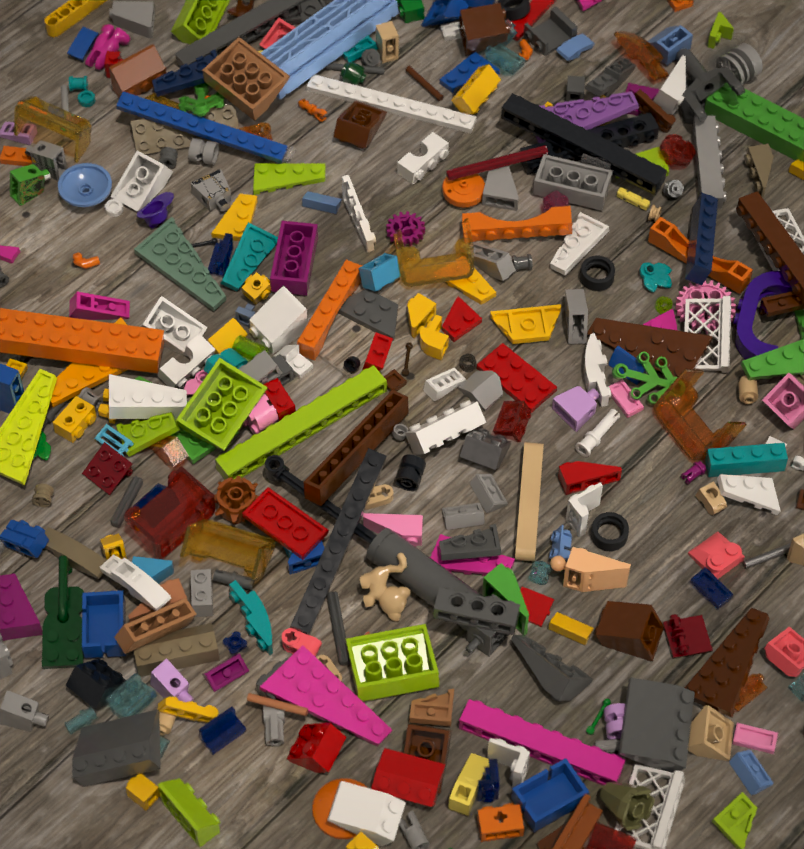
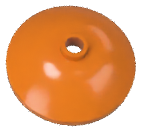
M336 779L321 787L315 795L312 806L313 817L319 829L326 835L336 839H352L357 834L329 822L327 819L341 781L362 787L366 786L354 779Z

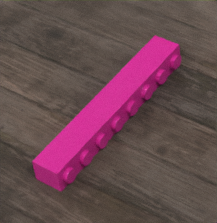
M469 699L459 719L460 730L488 741L490 738L502 739L512 746H522L527 751H530V757L549 765H554L567 758L578 776L600 785H605L607 782H618L624 769L625 760L617 754L606 753L599 747L588 746L576 738L570 739L558 731L547 730L540 724L529 723L519 716H511L499 708L488 707L478 700L473 701Z

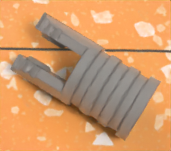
M410 811L408 816L413 825L408 828L406 822L401 818L399 826L411 849H427L430 843L414 811Z

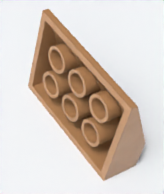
M240 37L202 70L204 82L254 121L269 108L290 78L287 73Z

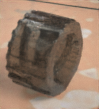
M472 354L462 355L459 363L461 370L465 372L475 370V356ZM469 361L472 364L466 365L464 362Z

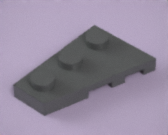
M496 524L489 525V529L483 531L480 529L474 530L471 535H458L439 541L441 561L501 555Z

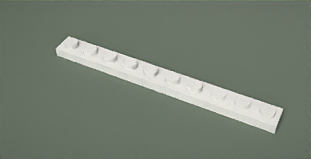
M318 75L312 76L307 85V91L351 103L356 100L386 112L470 134L476 123V116Z

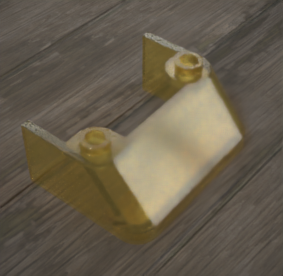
M29 96L20 100L15 106V136H18L27 120H30L76 141L74 162H79L91 139V124L86 118L74 115L36 96Z
M469 218L462 222L464 237L456 242L455 254L421 259L420 252L416 247H404L401 229H398L393 234L401 280L404 285L414 287L469 278L473 274L474 245Z
M202 519L187 526L180 557L184 558L191 555L192 559L203 561V558L208 557L244 568L247 576L256 580L264 575L275 550L276 541L213 520Z

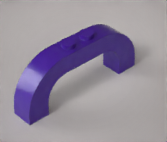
M770 271L757 276L746 288L744 299H739L737 309L740 310V314L736 313L733 323L737 325L735 345L745 360L778 348L776 345L767 344L757 339L752 331V325L758 303L762 298L792 291L791 285L784 280L781 271Z

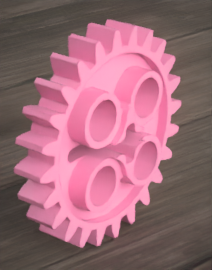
M705 280L703 285L689 283L688 288L684 286L676 298V315L681 316L680 322L685 321L686 299H705L704 294H706L707 299H723V296L731 297V292H725L726 287L719 288L720 283L713 285L712 280L709 284ZM731 297V323L736 312L735 298ZM690 304L689 310L695 315L701 307L698 304ZM711 304L707 309L712 314H715L719 310V304ZM705 311L697 317L703 323L707 321L705 320ZM713 319L707 327L713 332L719 327V324ZM696 320L689 324L692 326V331L701 326Z

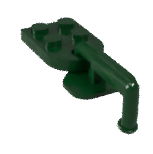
M66 555L59 557L58 587L47 590L44 597V608L48 615L43 622L42 632L43 669L74 668L75 665L84 663L82 618L79 615L83 611L82 593L84 591L77 586L68 587V575L72 573L73 569Z

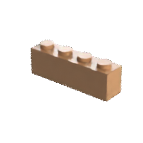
M184 598L123 625L114 638L126 654L188 626L197 614L188 600Z

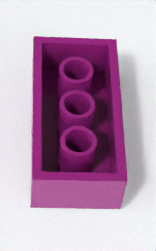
M281 221L270 276L271 292H277L281 287L285 286L291 294L308 295L318 242V224Z

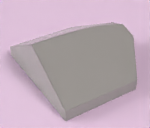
M492 370L476 371L458 387L473 402L477 401L480 408L484 411L488 410L503 396L500 377Z

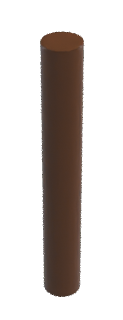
M411 66L406 67L405 71L438 101L443 100L444 96Z

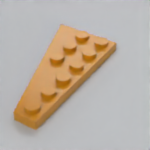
M122 317L115 322V324L127 325ZM72 362L57 376L50 405L53 408L79 395L84 388L91 389L109 380V374L117 376L127 371V369Z

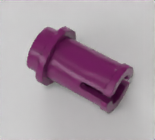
M701 461L694 462L690 469L681 474V478L683 480L687 479L685 483L690 484L699 475L705 474L706 467Z

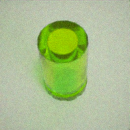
M242 335L236 338L232 347L241 356L249 360H253L255 355L262 353L264 350L269 354L268 347Z

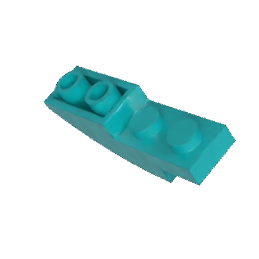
M235 580L229 584V596L234 603H238L241 606L240 610L246 619L245 629L250 636L254 635L259 648L262 651L265 650L270 656L273 654L271 624L266 609L254 590L247 594Z

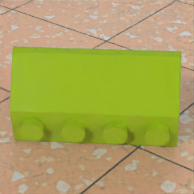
M186 0L171 33L187 44H192L216 30L230 0Z

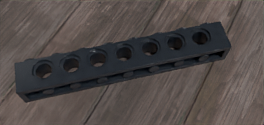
M650 112L588 129V131L610 142H614L622 148H627L657 139L659 126ZM547 141L520 148V151L545 145L550 156L575 162L583 160ZM542 157L521 162L527 175L537 173Z

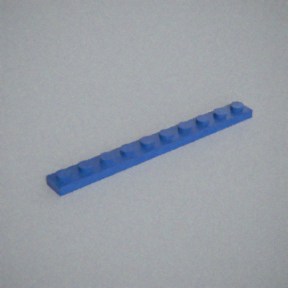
M124 91L116 105L118 110L281 164L288 150L287 145Z

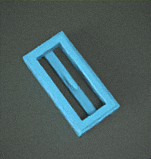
M108 424L94 438L103 445L104 442H107L101 439V437H105L120 448L117 450L111 446L122 456H124V451L127 453L129 450L128 446L132 447L134 444L130 439ZM107 430L110 431L112 434L123 440L125 443L121 444L105 432Z

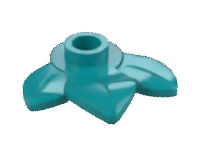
M648 262L641 265L639 269L640 276L644 279L643 284L649 291L654 293L657 286L663 288L672 287V281L668 275L672 269L663 263L653 265Z

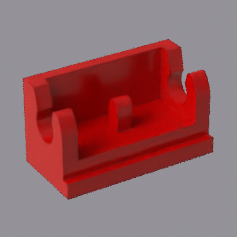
M375 332L362 370L368 369L373 365L379 372L383 370L393 338Z

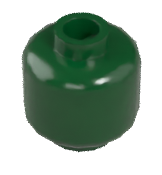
M349 62L348 64L345 63L340 76L342 77V82L358 86L359 83L363 84L366 74H364L363 66Z

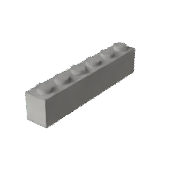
M694 116L692 131L699 196L701 193H705L718 198L717 209H722L727 195L726 191H723V188H725V178L721 175L723 174V164H720L722 150H719L721 140L720 136H717V133H719V123H716L715 116H707L702 122L697 116Z

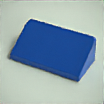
M620 346L616 347L608 364L610 367L613 368L617 364L622 363L630 370L646 374L644 367L637 361V358ZM619 368V372L624 374V369ZM626 377L635 385H638L641 382L640 380Z

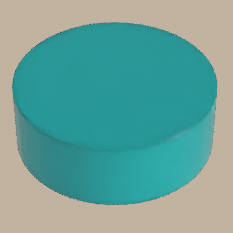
M85 90L78 94L80 106L91 107L95 104V94L92 91Z

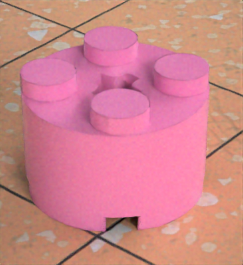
M263 394L243 423L244 427H250L253 434H259L278 420L276 409L273 405L270 406L267 403L269 398L265 394Z

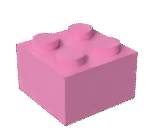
M788 373L762 401L788 426L795 429L804 420V385L792 374Z

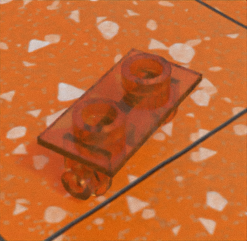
M753 673L747 678L745 686L741 688L739 693L740 699L734 707L737 712L768 688L763 683L764 676L761 673Z

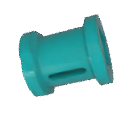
M69 76V90H88V77L73 78V76Z

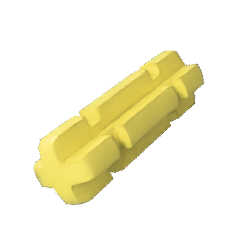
M620 187L617 191V197L625 198V201L637 207L640 206L639 208L647 210L650 206L649 200L642 199L641 196L631 191L627 192V189Z

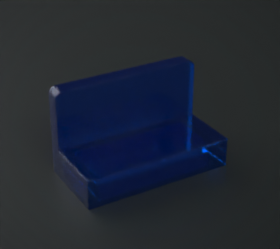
M233 706L199 729L200 740L212 755L246 732V727L237 718Z

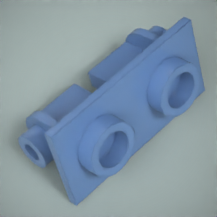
M561 525L551 535L552 549L549 553V559H552L554 556H562L567 562L570 551L564 548H571L572 534L570 530H563L564 525Z

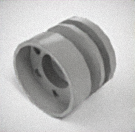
M746 43L739 44L730 52L719 57L716 62V68L728 67L742 85L758 76L763 69L759 54L751 45Z

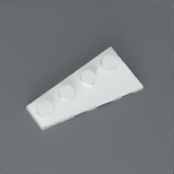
M580 212L576 223L574 222L572 225V234L566 235L562 247H559L550 263L551 269L566 275L609 232V226Z

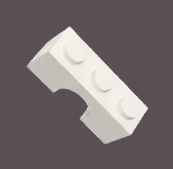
M434 132L421 141V154L424 156H415L408 152L397 162V174L411 184L421 180L429 170H433L449 154V143Z
M199 334L186 345L184 351L190 358V362L182 364L172 357L159 369L158 377L167 386L179 387L181 389L185 386L189 377H195L201 371V367L206 364L207 359L214 355L215 348Z

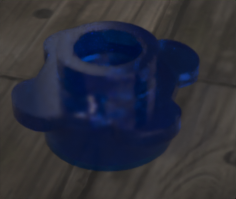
M235 631L230 637L223 639V644L228 647L231 654H236L247 646V641L242 639L240 632Z

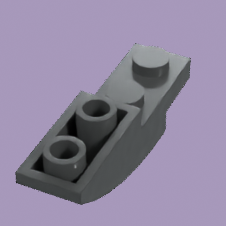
M620 58L608 65L603 74L588 82L585 89L599 97L603 96L606 98L621 86L633 72L636 65L627 58Z

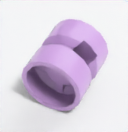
M624 703L611 704L604 708V717L607 723L606 733L609 740L621 738L625 711Z

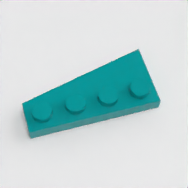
M248 222L220 284L237 292L245 280L275 247L278 237Z

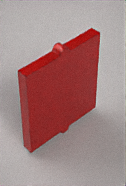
M522 586L520 591L529 613L528 622L542 627L546 617L550 615V608L554 599Z

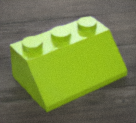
M178 778L158 784L161 802L199 848L220 833L218 817L206 810L207 805L201 798L197 799L193 794L194 790L188 782L184 784Z

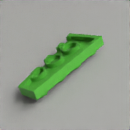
M804 339L743 360L741 366L748 380L767 379L773 376L785 377L788 373L804 375Z

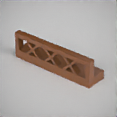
M585 793L552 849L583 848L603 813V810L590 804L591 796Z

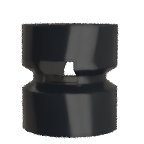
M404 455L395 477V484L407 491L417 490L426 467V462L416 455Z

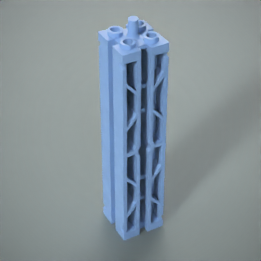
M334 0L262 51L261 54L290 76L276 98L281 100L287 93L292 92L340 57L345 51L355 46L360 40L376 30V25L386 23L391 17L399 14L397 1Z

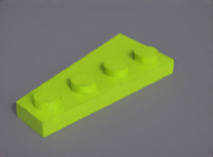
M255 163L253 194L259 195L263 191H268V193L274 192L276 189L283 187L290 189L299 184L306 186L325 182V163Z

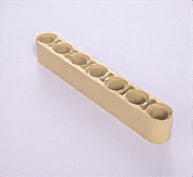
M524 442L515 560L535 562L544 444Z

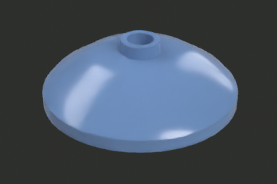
M81 163L68 168L62 173L58 181V191L61 198L68 204L76 207L97 205L108 197L112 189V180L108 171L92 163Z

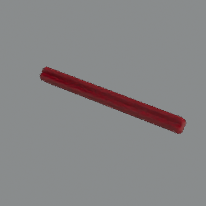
M543 145L449 169L446 171V176L448 180H453L543 157V154L548 155V149Z

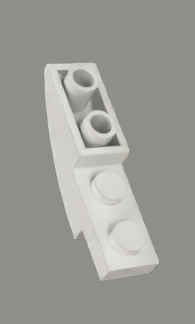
M592 333L585 352L584 379L587 392L593 388L596 389L600 395L598 398L601 407L608 406L609 398L611 397L610 387H606L604 371L605 366H607V358L605 354L602 355L600 340H597L595 333Z
M113 554L99 567L103 574L127 588L130 595L155 611L161 609L171 599V596L156 581L126 558L120 559Z

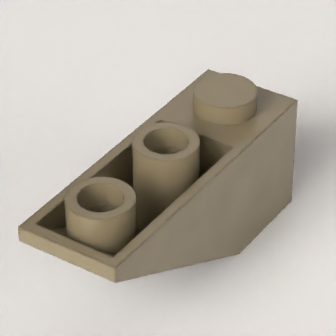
M769 144L748 147L747 154L744 157L746 165H749L750 177L755 182V191H758L762 198H764L774 158Z

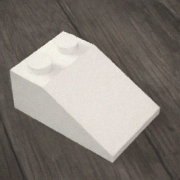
M682 55L653 100L667 114L671 115L675 113L685 98L682 96L686 90V57Z
M136 151L110 197L120 200L122 204L138 212L165 187L173 171L164 164Z
M162 296L155 302L140 327L164 330V347L187 356L184 353L186 345L199 334L203 336L208 328Z
M341 781L327 821L355 834L362 832L373 843L383 847L394 841L406 802L384 792Z

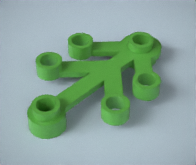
M202 83L194 86L198 100L184 96L179 98L180 104L178 105L179 110L184 112L190 110L196 116L202 117L212 107H224L225 97L216 92L212 96L205 98V96H208L209 88L208 84Z
M641 352L637 355V361L642 364L647 374L630 370L622 363L617 364L612 369V375L617 380L629 377L647 382L639 388L636 387L630 390L629 396L633 400L639 399L643 393L657 385L665 388L657 393L653 392L648 395L647 401L651 405L657 404L661 398L668 394L673 396L679 395L684 389L683 381L679 377H673L668 369L665 357H659L655 360V366L661 370L665 379L659 378L649 362L650 356L647 352ZM641 355L646 357L645 361L641 359ZM659 360L663 361V366L659 365ZM619 368L624 369V374L619 372ZM673 383H676L678 385L677 389L673 387ZM633 391L638 392V397L633 395ZM651 396L656 397V402L651 400Z

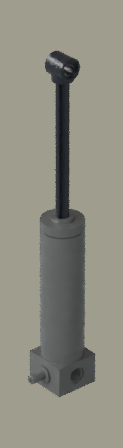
M269 456L265 460V473L268 480L272 482L283 481L305 497L303 481L289 472V467L284 465V461L280 456ZM328 499L322 506L315 504L335 520L338 519L341 509ZM361 523L358 524L354 534L370 544L366 554L367 559L376 566H398L397 554L403 553L407 559V567L402 573L393 572L389 573V575L432 607L435 605L439 587L452 588L455 591L471 592L475 595L483 596L390 528H386L376 535ZM494 594L491 596L497 600H501ZM454 604L453 606L460 607L461 605ZM475 608V609H473V610H474V611H480L481 609ZM498 612L493 613L494 615H501V613ZM457 624L467 632L469 644L466 646V651L472 653L477 648L490 657L509 636V634Z

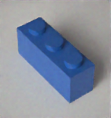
M0 364V410L10 414L24 393V388L19 370Z

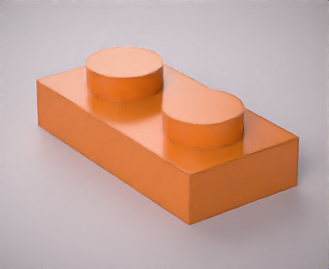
M3 146L0 164L28 166L33 164L31 157L25 155L26 148Z

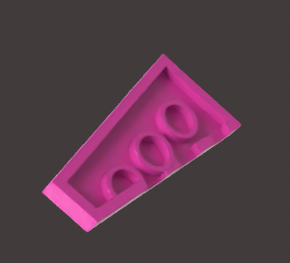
M440 534L430 557L451 573L452 571H457L467 575L475 573L486 576L500 563L512 570L515 563L514 558L502 554L491 557L441 561L439 541L451 538Z

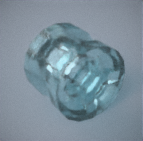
M534 561L532 564L533 571L529 574L530 581L539 585L547 584L549 580L548 574L552 570L550 564L544 561Z

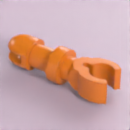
M306 99L299 100V107L308 110V113L311 115L314 114L318 121L323 122L327 119L323 116L327 114L324 109L317 108L314 104L311 105Z

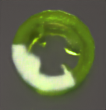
M659 297L656 301V311L663 314L671 310L673 302L669 297Z

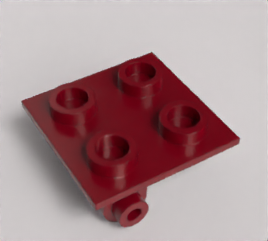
M104 442L82 474L107 494L111 495L122 478L133 473L131 467L133 463Z
M673 614L670 616L669 621L663 622L673 658L713 651L702 615L680 618L677 614Z

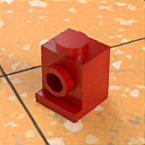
M106 52L104 62L106 78H111L109 67L124 60L121 59V52Z

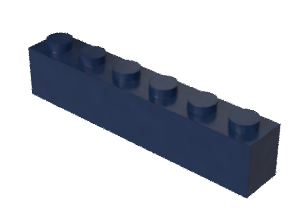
M705 193L700 194L692 209L685 276L686 280L703 285L712 271L718 198Z

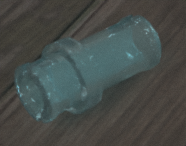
M91 706L86 710L82 709L79 711L80 714L64 723L70 734L85 724H91V721L98 717Z

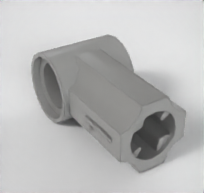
M263 705L266 745L272 747L284 744L283 723H285V711Z

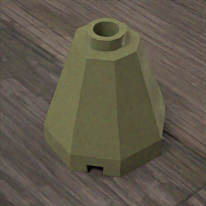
M607 782L601 788V801L618 824L625 830L639 829L642 826L641 820H647L650 817L655 800L650 795V789L645 786Z

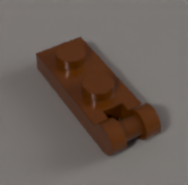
M639 89L634 94L639 105L638 110L643 114L651 112L659 129L664 133H668L676 121L675 117L667 114L646 93Z

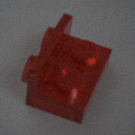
M525 401L503 402L493 429L495 435L513 436L516 442H521L528 420L531 418V410Z
M597 822L586 849H634L638 838Z

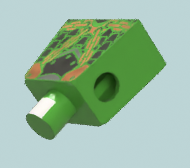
M34 164L10 171V196L19 206H22L43 193L44 181L51 178L50 172L47 169L40 171Z

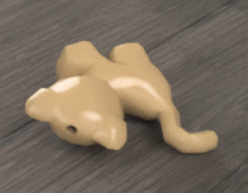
M403 553L397 554L398 566H378L360 577L362 589H370V592L363 597L365 607H371L379 601L381 609L394 622L400 620L401 612L404 610L407 598L410 595V589L396 586L387 587L386 582L389 573H402L407 567V559Z

